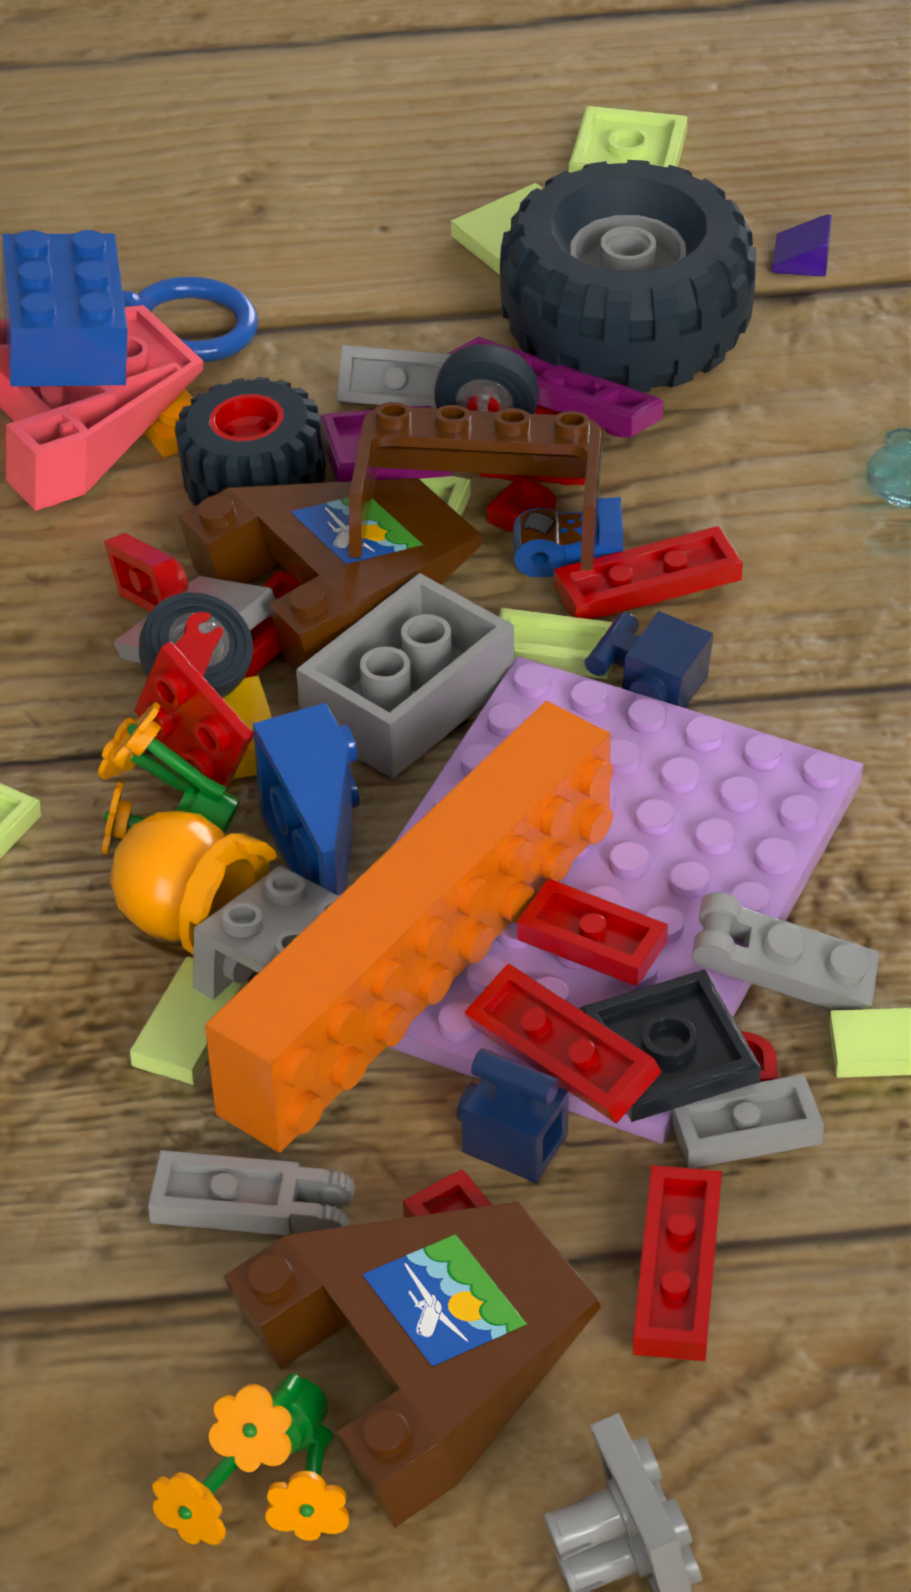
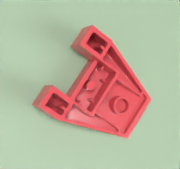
M144 305L125 307L128 327L126 385L10 386L5 319H0V408L13 421L6 424V481L35 511L85 495L203 371V360Z

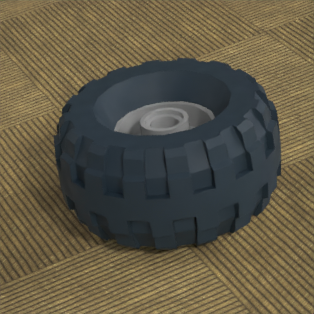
M627 160V163L607 164V161L586 164L583 166V169L571 173L566 170L546 180L545 187L542 190L539 188L532 190L522 200L519 210L511 218L510 231L503 233L500 253V294L503 318L509 319L510 333L519 342V347L523 352L537 356L538 359L558 366L561 364L579 370V373L590 374L643 393L650 392L651 388L665 385L672 388L692 381L694 374L700 371L707 373L723 362L726 352L735 348L740 334L745 333L751 320L756 277V247H753L752 231L738 205L731 199L726 200L725 191L706 178L701 181L693 177L692 172L670 164L668 167L651 165L649 161Z

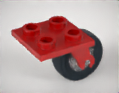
M477 344L459 349L447 358L437 376L434 390L436 409L447 405H458L467 408L469 411L498 412L506 408H518L529 414L557 415L560 413L537 405L539 387L535 372L521 356L504 347ZM601 427V430H602V438H603L604 428ZM479 473V477L500 478L508 481H514L519 476ZM520 475L537 482L585 485V478Z
M180 593L160 602L150 612L139 637V659L148 679L134 708V712L140 718L155 701L160 704L159 712L153 719V721L161 726L155 737L206 777L227 787V791L254 733L223 698L240 685L250 667L253 655L252 635L243 617L223 600L203 593Z

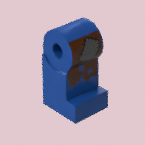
M621 497L599 498L594 558L623 551ZM538 507L521 513L513 526L514 561L518 570L529 577H554V569L581 562L583 512L557 513L548 508Z

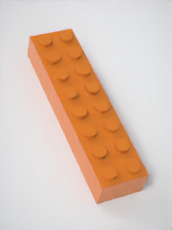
M546 700L205 1023L215 1114L278 1153H281L299 1134L308 1133L319 1121L323 1110L343 1090H350L356 1086L363 1077L367 1066L386 1047H393L398 1044L406 1034L410 1023L429 1004L435 1005L440 1002L448 992L452 981L470 963L475 964L481 961L488 953L493 940L511 922H518L548 878L560 882L568 873L572 862L590 844H597L604 838L613 819V812L610 809V781L613 775V765L610 763L611 733Z

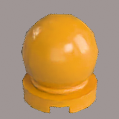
M184 811L158 812L130 827L115 849L109 880L118 909L133 924L149 936L171 941L181 940L183 948L194 956V927L269 874L270 861L278 857L276 851L266 842L245 833H231L227 835L201 814Z

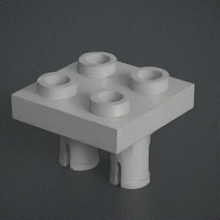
M619 1413L591 1424V1431L606 1480V1488L556 1511L543 1514L548 1533L557 1551L555 1556L569 1592H589L637 1572L640 1578L647 1577L653 1592H692L691 1586L702 1581L699 1567L688 1545L693 1542L676 1500L674 1498L666 1500L658 1482L662 1480V1475L645 1436H642L632 1441Z

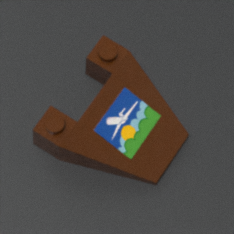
M419 478L376 480L361 558H349V493L352 481L227 488L178 515L193 567L201 576L248 584L282 565L302 584L268 604L283 658L295 670L419 573L442 585L483 544L482 534Z
M519 1202L285 1235L224 1275L244 1320L280 1370L345 1327L393 1391V1394L336 1432L356 1475L395 1528L460 1483L601 1308L598 1298Z

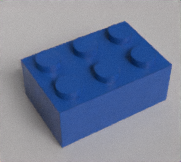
M26 230L18 234H2V296L10 386L126 385L128 327L115 233L82 230L74 234H45L41 231Z

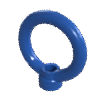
M175 277L153 283L138 294L123 290L125 307L144 305L151 312L162 303L183 298L209 300L229 309L236 317V325L227 334L202 341L182 340L203 360V363L225 359L240 352L252 341L258 328L257 311L248 297L235 287L214 279Z

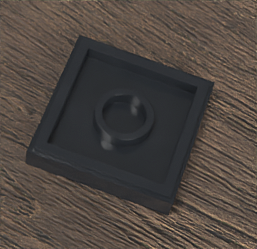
M705 969L579 1007L581 1011L652 1056L662 1071L626 1112L631 1122L760 1082L761 1067Z

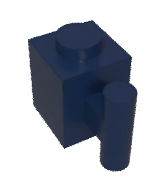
M658 611L643 633L638 636L635 635L639 629L637 618L627 612L620 613L585 659L587 670L596 676H603L613 663L624 667L622 689L686 708L708 677L714 633Z
M481 1048L473 1060L471 1073L482 1079L479 1084L472 1082L467 1086L457 1107L456 1117L458 1121L462 1122V1152L536 1183L568 1136L569 1091L559 1087L558 1078Z

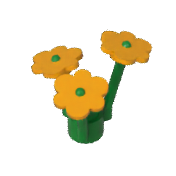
M155 701L140 718L133 719L128 717L118 727L114 738L107 743L102 752V758L104 759L98 769V776L103 780H108L112 775L119 776L123 771L128 772L138 765L184 794L176 811L201 814L225 833L241 799L226 792L227 787L206 777L155 737L161 726L153 721V719L159 712L160 704ZM145 749L149 750L173 770L145 754ZM118 782L115 787L110 811H106L103 815L107 823L101 853L107 855L113 837L123 839L128 828L146 819V817L131 814L133 802L122 800L124 783Z
M289 1374L285 1379L278 1382L271 1395L264 1387L257 1384H249L244 1386L236 1394V1397L230 1395L222 1396L214 1405V1414L218 1421L210 1429L209 1441L213 1449L220 1455H223L224 1458L201 1483L183 1472L176 1473L171 1479L164 1476L157 1478L152 1485L153 1491L157 1496L153 1502V1511L156 1517L164 1525L177 1529L180 1537L189 1544L195 1545L202 1540L211 1545H218L226 1536V1528L218 1518L222 1514V1507L213 1494L236 1468L239 1467L245 1472H253L262 1463L268 1466L281 1465L288 1459L290 1454L305 1449L308 1451L305 1471L293 1474L289 1478L288 1483L276 1482L269 1486L267 1500L270 1504L266 1508L265 1519L273 1529L284 1532L294 1531L298 1538L305 1541L318 1539L321 1532L326 1534L343 1532L347 1529L350 1520L349 1512L344 1507L347 1494L344 1489L337 1485H327L321 1477L324 1454L333 1439L332 1431L322 1425L328 1414L329 1405L325 1394L316 1384L308 1379L300 1378L296 1374Z

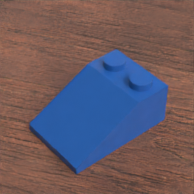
M325 702L253 723L260 816L288 869L340 896L347 888L354 835L352 808L360 805L358 788L350 772V763L357 761L358 754L350 728L347 724L338 725Z

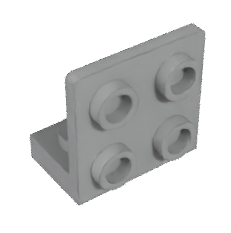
M278 866L194 927L193 988L214 1000L233 981L243 983L254 971L259 973L339 896L282 866Z

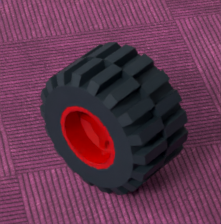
M256 377L254 380L234 379L232 383L224 385L219 383L209 387V392L198 393L190 399L191 405L184 406L179 413L180 421H177L175 424V434L185 492H188L189 500L194 506L227 488L324 483L326 462L318 406L314 399H308V393L300 387L291 388V383L283 380L272 382L269 381V378Z

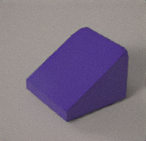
M823 215L778 233L776 236L772 272L819 277L826 276L832 215Z

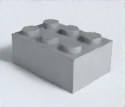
M419 573L296 669L299 710L326 702L338 725L347 724L356 743L358 759L394 779L488 702L509 668L514 664V625Z

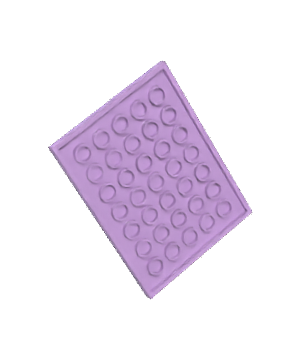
M517 656L514 664L509 668L394 844L547 700L611 733L610 763L613 765V775L610 781V809L613 812L611 826L599 843L590 844L572 862L568 873L560 883L667 923L668 942L638 987L517 940V923L511 922L493 940L485 957L478 963H470L452 981L443 999L435 1005L429 1004L410 1023L401 1041L389 1048L479 1080L482 1078L473 1075L471 1067L477 1052L481 1048L531 1067L475 1029L464 1014L468 1007L508 963L579 1009V1007L704 970L705 968L693 961L692 951L695 936L703 931V926L700 924L698 917L702 898L706 894L712 892L727 893L734 896L740 902L741 907L786 921L862 782L863 763ZM733 938L735 944L742 946L743 941ZM705 969L731 1016L734 1017L752 983ZM569 1092V1111L663 1145L673 1129L671 1110L631 1122L626 1113L616 1124Z

